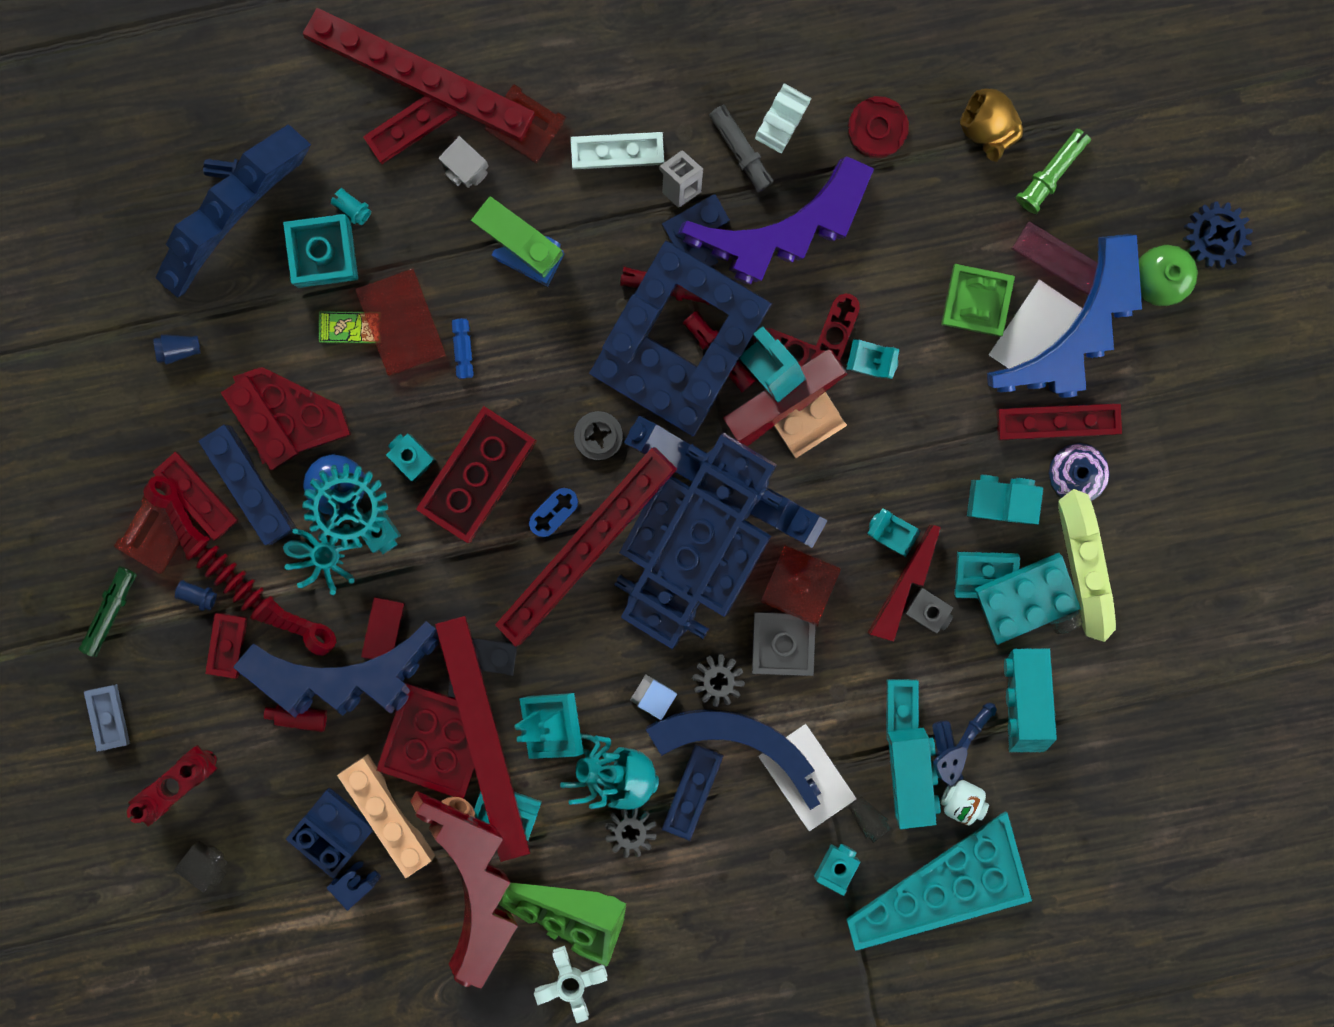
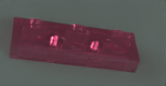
M1027 222L1011 249L1086 295H1089L1094 282L1097 262L1033 223Z

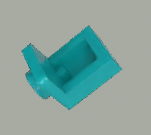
M853 340L847 370L876 378L892 379L898 367L899 349L883 347L862 340Z
M883 508L880 513H877L872 518L869 524L870 530L868 535L877 542L906 557L921 531Z

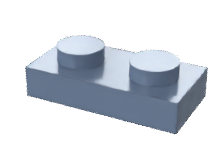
M117 684L84 691L97 752L130 744Z

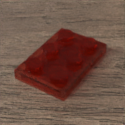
M414 269L355 289L388 376L446 356Z

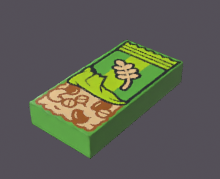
M319 312V342L382 344V313Z

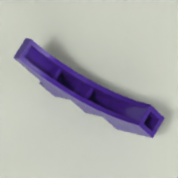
M847 156L840 159L828 182L814 199L796 214L779 223L759 229L731 231L708 228L685 221L681 224L677 235L684 237L683 242L691 247L700 249L702 245L711 249V255L724 261H728L729 257L732 258L729 271L736 273L734 278L738 281L751 285L752 281H762L774 251L777 252L776 257L786 262L793 263L794 260L804 259L816 229L819 230L818 235L830 241L846 237L874 168Z

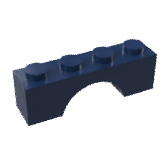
M224 424L198 441L265 546L273 545L292 533L293 529H297L282 503L274 497L260 478L250 460L248 450L232 426Z

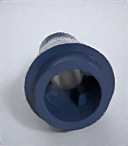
M161 334V338L153 339L157 363L165 362L167 365L192 355L201 354L198 336Z

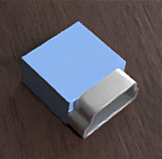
M645 675L630 701L662 720L677 693L650 676Z

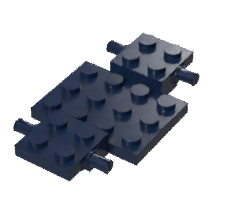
M725 433L720 435L714 448L708 453L693 444L690 445L685 455L701 464L700 470L691 486L689 487L671 476L644 506L619 552L645 568L636 584L625 578L622 574L614 584V586L629 594L628 605L621 618L671 649L676 647L682 634L687 630L702 640L707 635L710 628L694 620L696 609L700 603L723 617L728 614L771 538V535L747 522L745 519L748 518L755 504L760 500L776 510L783 500L782 497L767 489L769 479L777 464Z

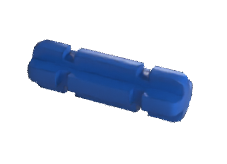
M463 318L452 320V332L455 333V337H453L455 361L458 362L456 376L459 379L472 378L473 365L470 364V361H472L470 336L467 335V332H470L469 321Z

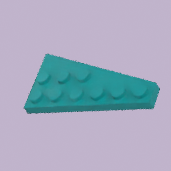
M1006 811L848 917L846 921L855 951L1031 902V895L1008 813Z

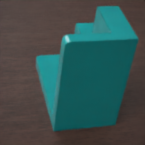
M762 326L754 333L757 342L743 353L740 360L778 403L806 378L798 361L778 339L775 340Z

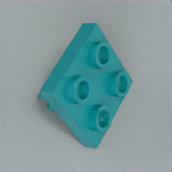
M574 693L520 698L523 720L515 724V729L522 731V734L517 737V742H526L529 759L575 757L584 754Z

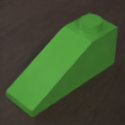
M491 196L471 219L474 224L542 278L547 276L563 255L559 247Z

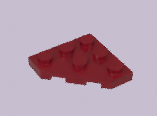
M264 367L233 376L235 383L245 376H249L298 453L351 435L341 405ZM258 451L262 464H267Z

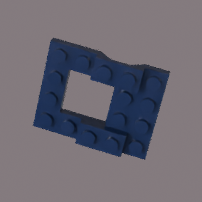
M665 241L635 294H632L589 374L691 436H695L726 379L743 355L773 303L672 243ZM677 284L729 314L698 366L648 337L649 332Z

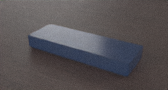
M695 743L662 830L686 840H691L724 757L723 754Z

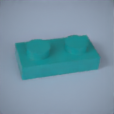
M887 679L886 740L888 741V732L918 729L919 680Z

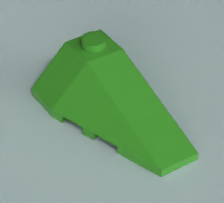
M511 882L498 903L527 923L537 922L544 926L548 931L546 935L554 940L559 936L571 943L573 946L570 950L578 955L608 966L624 922L626 903L616 897L607 896L599 892Z

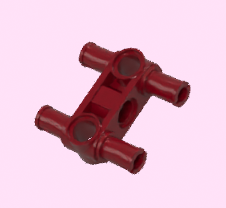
M198 745L193 747L166 773L128 802L130 806L127 809V817L133 816L134 818L130 820L133 823L144 822L147 827L152 825L173 804L218 769L215 766L217 762L216 755L212 757V751L202 750ZM169 778L175 779L178 782V793H172L168 790L167 780Z

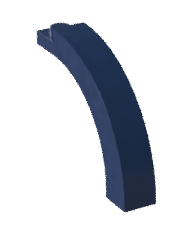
M693 710L671 715L646 727L647 733L661 756L685 744L712 739L734 741L755 748L769 756L788 774L810 810L820 805L817 796L822 793L812 778L807 781L805 779L806 776L815 770L803 753L782 733L753 717L725 710Z

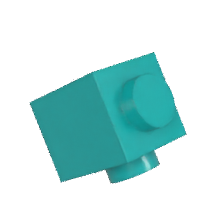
M408 433L404 437L401 434L398 435L388 445L390 451L386 456L413 482H416L437 461Z

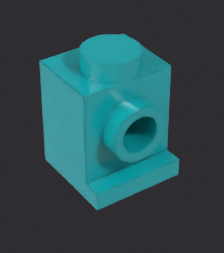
M371 510L366 512L365 515L369 516ZM385 511L380 513L386 516V521L382 523L375 521L382 529V535L376 538L369 529L371 540L368 542L364 540L372 553L380 551L382 555L397 546L398 544L395 540L401 536ZM351 522L354 527L361 524L360 522Z
M831 844L814 875L816 881L844 896L860 864L859 859L855 857L857 852L844 844H840L839 848ZM837 864L845 865L843 873L838 874L834 871Z

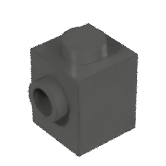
M918 587L904 608L903 613L930 631L938 633L940 629L944 631L953 618V615L950 614L953 607L927 590Z

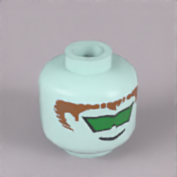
M965 780L957 781L953 786L948 785L941 799L944 813L965 825H971L976 819L982 820L989 807V804L985 802V791Z

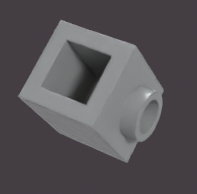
M460 136L438 158L441 164L448 169L445 175L457 186L461 183L467 188L472 184L477 186L488 174L486 171L489 167L487 161Z

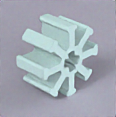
M784 83L780 92L775 97L770 110L763 119L764 121L758 129L755 139L782 154L802 119L811 98Z

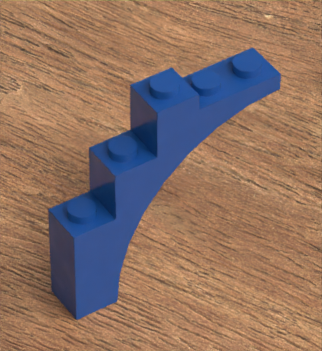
M1124 234L1098 237V263L1093 286L1082 310L1070 328L1053 345L1034 358L1008 369L987 373L989 386L997 388V392L1015 391V386L1027 384L1028 389H1038L1046 387V382H1048L1049 390L1058 393V396L1061 398L1077 396V391L1086 390L1083 353H1086L1087 358L1105 356V351L1114 350L1111 313H1114V317L1133 316V310H1142L1137 235Z

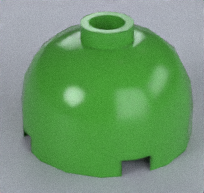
M1161 245L1148 250L1139 258L1141 297L1145 301L1155 306H1170L1180 303L1193 291L1197 283L1198 270L1195 260L1186 250L1178 246Z

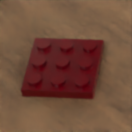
M407 682L405 684L410 689V692L407 694L409 698L401 709L396 710L376 771L464 799L475 768L456 699Z

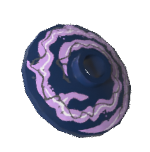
M1083 443L1067 445L1056 453L1050 463V483L1060 497H1064L1071 490L1075 489L1088 494L1092 501L1100 496L1108 485L1110 475L1108 462L1102 452L1092 445ZM1080 467H1083L1087 472L1083 479L1077 476V470Z

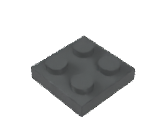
M754 612L752 674L814 676L816 615Z

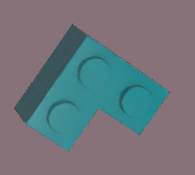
M980 475V480H971L967 510L968 517L1022 524H1039L1043 487L1035 486V480L1016 478L1011 479L1010 483L1006 484L998 483L999 477Z

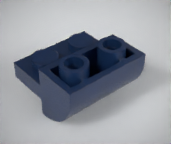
M328 788L286 840L330 877L334 878L372 833L373 829L359 811L331 788Z

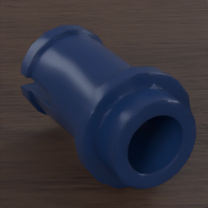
M182 580L176 588L174 597L175 599L199 606V610L204 611L205 609L211 610L213 608L217 593L213 592L210 587L204 589Z

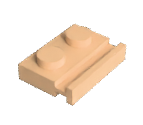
M826 392L803 410L798 411L795 409L774 425L795 459L847 426Z

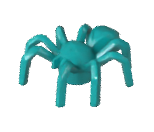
M344 524L342 528H350V526ZM293 529L292 532L309 540L314 548L304 541L291 540L283 546L284 552L289 557L297 559L311 557L312 560L286 564L285 569H300L316 565L311 577L297 583L298 588H303L313 583L318 578L321 569H323L330 594H336V587L331 578L330 568L349 580V583H354V577L337 566L336 563L343 564L339 558L345 557V555L339 554L340 551L361 548L362 543L355 547L353 542L348 543L347 548H342L341 545L331 546L327 542V536L319 543L308 532L301 529Z
M580 733L582 739L590 740L595 746L592 752L583 748V753L586 756L581 758L576 765V777L579 782H561L560 786L561 788L588 786L591 795L586 798L569 800V805L588 803L595 799L598 793L602 801L590 804L589 808L605 807L607 803L606 795L618 793L617 787L611 783L622 782L624 777L623 766L619 764L605 766V764L618 761L620 755L617 753H606L611 747L610 738ZM600 742L606 743V745L598 752V750L600 749ZM598 784L608 788V790H602Z

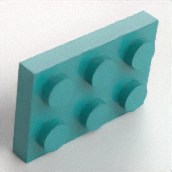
M1056 553L975 588L992 638L997 645L1081 609L1063 556L1060 553Z

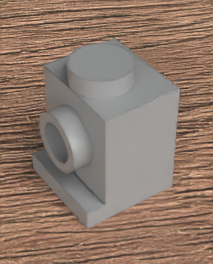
M683 150L659 166V170L663 173L662 193L678 208L701 193L703 168Z

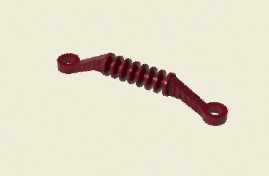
M154 476L149 480L143 490L144 496L152 505L165 508L173 528L177 532L176 534L181 546L184 548L185 558L190 561L198 556L200 559L196 568L200 569L207 565L206 578L215 573L218 575L214 582L215 586L226 582L223 593L227 594L234 590L236 593L232 599L233 603L244 599L245 602L241 610L245 611L253 607L254 610L250 616L253 621L257 620L265 624H272L274 627H280V629L303 636L305 646L316 655H326L333 649L336 644V636L329 627L284 611L274 601L275 598L272 595L262 600L261 596L264 588L261 587L256 591L252 590L256 580L251 579L244 583L243 579L247 573L245 570L235 575L233 572L237 563L225 565L229 555L224 554L217 558L215 555L219 549L218 545L210 549L206 548L210 538L204 536L193 527L179 500L176 486L169 479L162 476ZM155 488L163 491L165 495H162L159 492H157ZM316 636H319L324 641V643L318 641Z

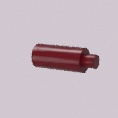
M277 704L276 708H265L264 719L274 720L275 726L324 732L327 722V710L309 708L303 714L299 713L294 718Z

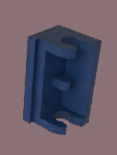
M364 861L356 862L344 874L340 872L327 886V889L347 911L366 895L381 877L376 870L368 874L365 879H361L360 875H356V871L363 866Z

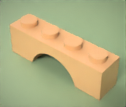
M367 754L337 776L404 877L407 878L430 863L435 857V853L421 832L400 811L387 788L385 778L381 772L376 771L377 766L369 754Z

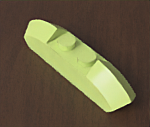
M1073 489L1059 500L1058 509L1075 593L1081 607L1079 613L1082 628L1086 636L1105 642L1116 630V620L1099 527L1089 495Z

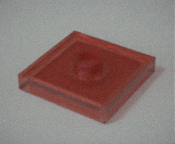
M785 545L761 602L818 626L841 568Z

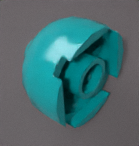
M618 747L613 753L619 754L620 758L614 762V765L619 764L623 766L624 777L622 782L611 783L617 787L618 793L606 795L607 799L611 801L607 805L610 808L634 810L643 806L650 799L652 793L657 791L659 778L656 775L652 761L643 752Z

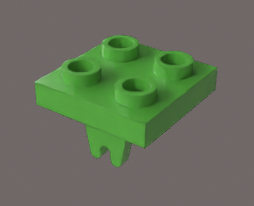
M954 264L941 325L1002 337L1015 276Z

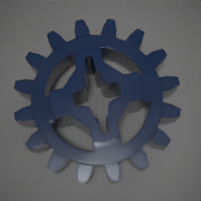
M1218 201L1211 203L1210 209L1207 205H1203L1199 208V213L1195 212L1189 216L1194 223H1188L1184 226V229L1189 231L1190 235L1184 237L1183 241L1191 242V247L1186 251L1188 253L1196 252L1197 255L1194 259L1196 263L1204 259L1205 268L1212 267L1214 262L1217 269L1224 268L1226 263L1229 266L1237 263L1236 257L1242 258L1246 255L1242 247H1248L1252 244L1251 241L1245 239L1246 235L1253 233V229H1245L1244 226L1249 221V218L1240 219L1239 215L1242 209L1238 208L1233 212L1230 211L1231 203L1229 202L1223 204L1221 208ZM1219 216H1222V217L1228 219V220L1230 221V223L1221 220ZM1200 227H1202L1203 231L1201 238L1199 239V230ZM1227 230L1219 239L1208 240L1216 232ZM1236 232V242L1234 245L1233 238ZM1205 248L1214 250L1217 255L1208 252Z

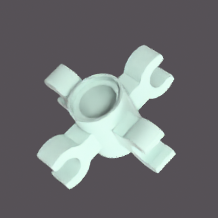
M565 946L556 948L552 954L560 973L558 981L535 988L534 996L537 1005L560 997L562 1000L570 1002L576 1023L589 1019V1012L582 997L584 987L607 981L608 975L605 966L599 965L588 971L581 972L579 969L571 966ZM573 978L578 981L579 987L576 990L570 991L564 988L562 982L565 979Z

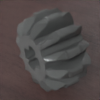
M719 654L718 664H714L713 658L707 656L706 659L710 667L706 668L703 664L698 663L697 668L704 675L694 674L693 680L703 682V684L694 687L696 693L706 690L701 698L704 703L712 695L714 696V707H718L719 697H723L725 704L730 705L729 693L736 698L740 697L738 690L733 687L745 685L743 680L734 679V677L740 676L743 670L742 668H737L730 671L736 661L732 658L726 666L723 665L725 660L723 654ZM717 673H723L724 679L727 677V682L721 683L720 688H715L714 682L710 683V679L715 678Z
M638 808L632 810V814H628L627 810L621 809L622 817L612 812L610 817L616 824L606 823L605 825L606 830L614 832L606 836V842L617 841L613 845L612 851L616 853L621 847H624L623 857L628 858L630 849H634L636 857H640L641 850L639 846L649 851L651 844L646 839L655 840L657 836L656 833L648 831L656 826L654 820L645 822L649 817V812L645 810L638 816ZM627 825H631L633 829H639V831H636V837L631 838L629 834H623L622 831L626 832Z

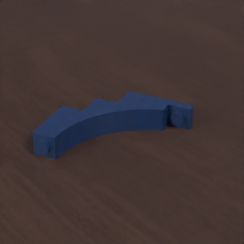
M638 416L636 422L630 428L624 443L644 455L651 448L656 447L677 468L674 473L693 482L700 470L701 464L685 455L690 444L657 424ZM767 488L783 498L779 507L776 510L760 500L755 504L750 515L813 548L827 520Z

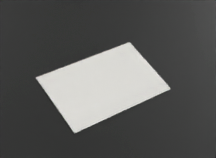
M1038 280L1004 331L1003 336L1000 337L989 353V356L1007 368L1034 358L1053 345L1070 328L1082 308L1041 280Z
M805 724L786 738L803 753L815 770L806 776L805 779L807 781L812 778L822 793L817 796L820 805L810 810L788 774L764 753L758 757L808 831H811L855 801L856 797Z

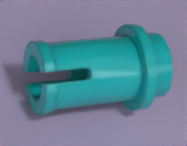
M340 188L335 193L339 198L332 197L331 204L348 215L353 224L363 225L371 215V210L368 208L369 205L367 203H360L343 188Z

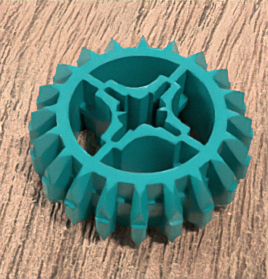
M345 463L343 465V473H338L337 466L332 465V476H329L326 471L321 470L319 475L323 482L312 478L310 484L316 490H305L304 495L312 500L303 501L302 508L312 511L304 514V520H315L309 526L310 531L313 532L321 528L318 539L322 541L327 535L331 536L329 540V545L331 546L336 544V539H342V548H347L348 539H352L353 544L357 547L360 545L359 536L362 535L367 542L371 540L369 529L379 533L380 527L375 521L380 523L386 521V516L380 512L388 510V504L378 502L387 497L386 492H375L381 487L380 480L370 484L373 473L368 471L364 477H361V466H356L354 473H349V464ZM339 483L355 484L346 492L330 489L331 486ZM363 491L368 494L372 503L369 516L365 515L363 510L357 505L360 494ZM322 495L328 499V502L334 508L328 521L324 519L319 509V501ZM352 498L351 508L354 511L346 508L338 514L340 503H337V501L345 504ZM344 520L361 523L353 528L335 527Z

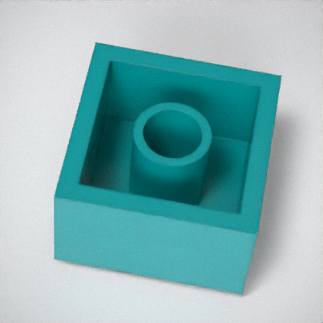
M345 214L283 222L291 284L301 288L358 280L351 220Z

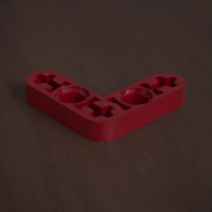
M847 293L835 298L816 346L774 329H765L775 340L778 339L780 342L781 339L786 340L787 342L784 345L786 349L791 345H798L803 349V358L798 362L800 367L825 352V350H820L821 344L827 349L837 350L838 354L836 357L840 361L859 313V301L855 296ZM845 300H849L850 307L854 309L853 313L848 312L843 322H849L848 328L839 322H831L832 316L835 319L839 318L841 309L837 305L838 303L843 304ZM838 328L843 334L841 343L833 345L826 340L828 329ZM755 336L753 338V344L757 342Z

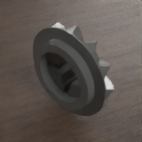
M596 411L586 414L579 420L574 430L576 447L584 456L592 460H604L613 456L619 450L623 440L621 425L615 417L606 412ZM594 423H596L600 431L612 432L603 438V449H601L597 441L585 440L594 434Z

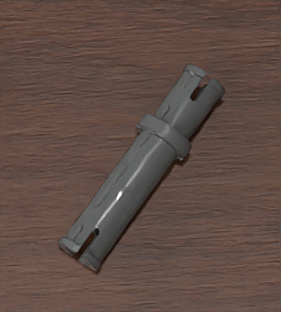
M725 105L714 109L708 116L719 130L730 150L734 153L739 162L738 167L740 170L745 171L757 192L768 188L774 183V180L760 161V154L755 152Z

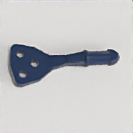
M984 704L977 716L972 721H969V725L958 745L945 750L934 759L933 766L937 776L949 786L955 785L963 771L970 742L982 731L983 726L989 719L995 716L997 711L995 704Z

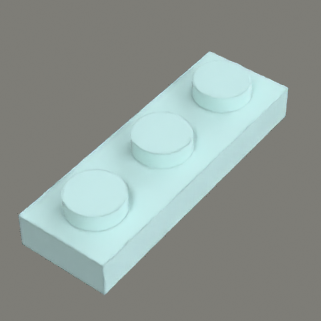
M663 132L571 137L572 168L575 170L661 165L664 163Z

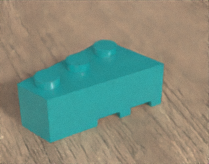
M1013 649L1008 658L1004 660L1005 677H1008L1006 704L1008 707L1009 752H1046L1057 740L1050 649Z

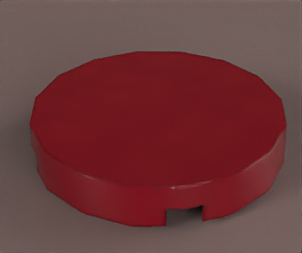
M873 96L862 101L853 109L848 120V136L851 144L859 153L870 158H885L893 155L903 146L909 131L907 115H905L901 109L902 107L896 101L887 97Z

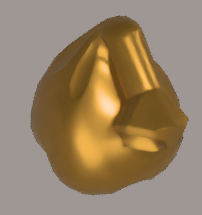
M981 89L971 96L960 119L963 132L975 143H983V151L987 154V158L993 162H998L1004 150L1023 136V126L1012 101L999 90Z

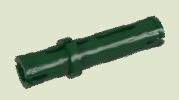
M118 567L111 585L102 594L104 599L79 647L82 653L92 657L98 656L118 611L127 602L126 596L137 576L135 572L124 567Z

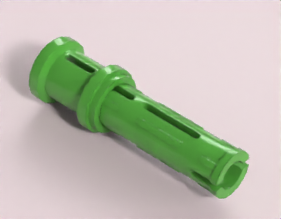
M1075 129L1042 172L1034 173L1032 176L1033 181L1023 193L1017 194L1016 200L1023 208L1033 214H1037L1040 211L1039 206L1049 194H1054L1057 187L1056 182L1086 145L1091 142V138L1086 134L1077 143V140L1084 131Z

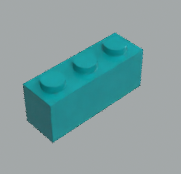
M924 728L888 732L895 818L899 828L907 829L937 825L936 814L941 813L939 797L934 795L933 785H938L937 773L934 766H931V756L936 755L933 737L929 738Z

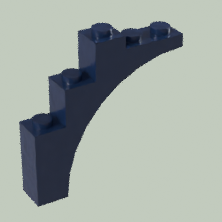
M288 124L244 152L233 174L208 190L199 210L174 226L166 243L169 250L155 278L177 298L186 293L194 277L224 236L269 189L301 165L311 144Z
M426 621L409 639L388 653L367 662L337 668H314L296 665L274 657L257 645L252 644L233 668L294 718L299 713L303 714L309 709L313 702L312 697L315 694L342 716L347 711L351 712L356 708L361 700L359 696L362 693L366 694L391 714L395 709H401L409 698L407 694L410 692V689L402 681L405 678H411L419 667L418 662L425 654L429 655L434 651L439 643V637L436 628Z

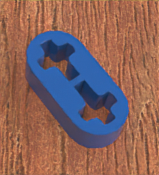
M568 488L556 490L530 517L529 526L531 531L539 537L550 536L578 507L579 501L576 493ZM570 494L572 496L570 500L572 507L570 509L563 507L556 513L553 509L559 504L558 495L566 496ZM551 512L554 517L548 523L551 527L550 530L541 529L538 531L536 529L538 522L535 519L538 516L544 518Z

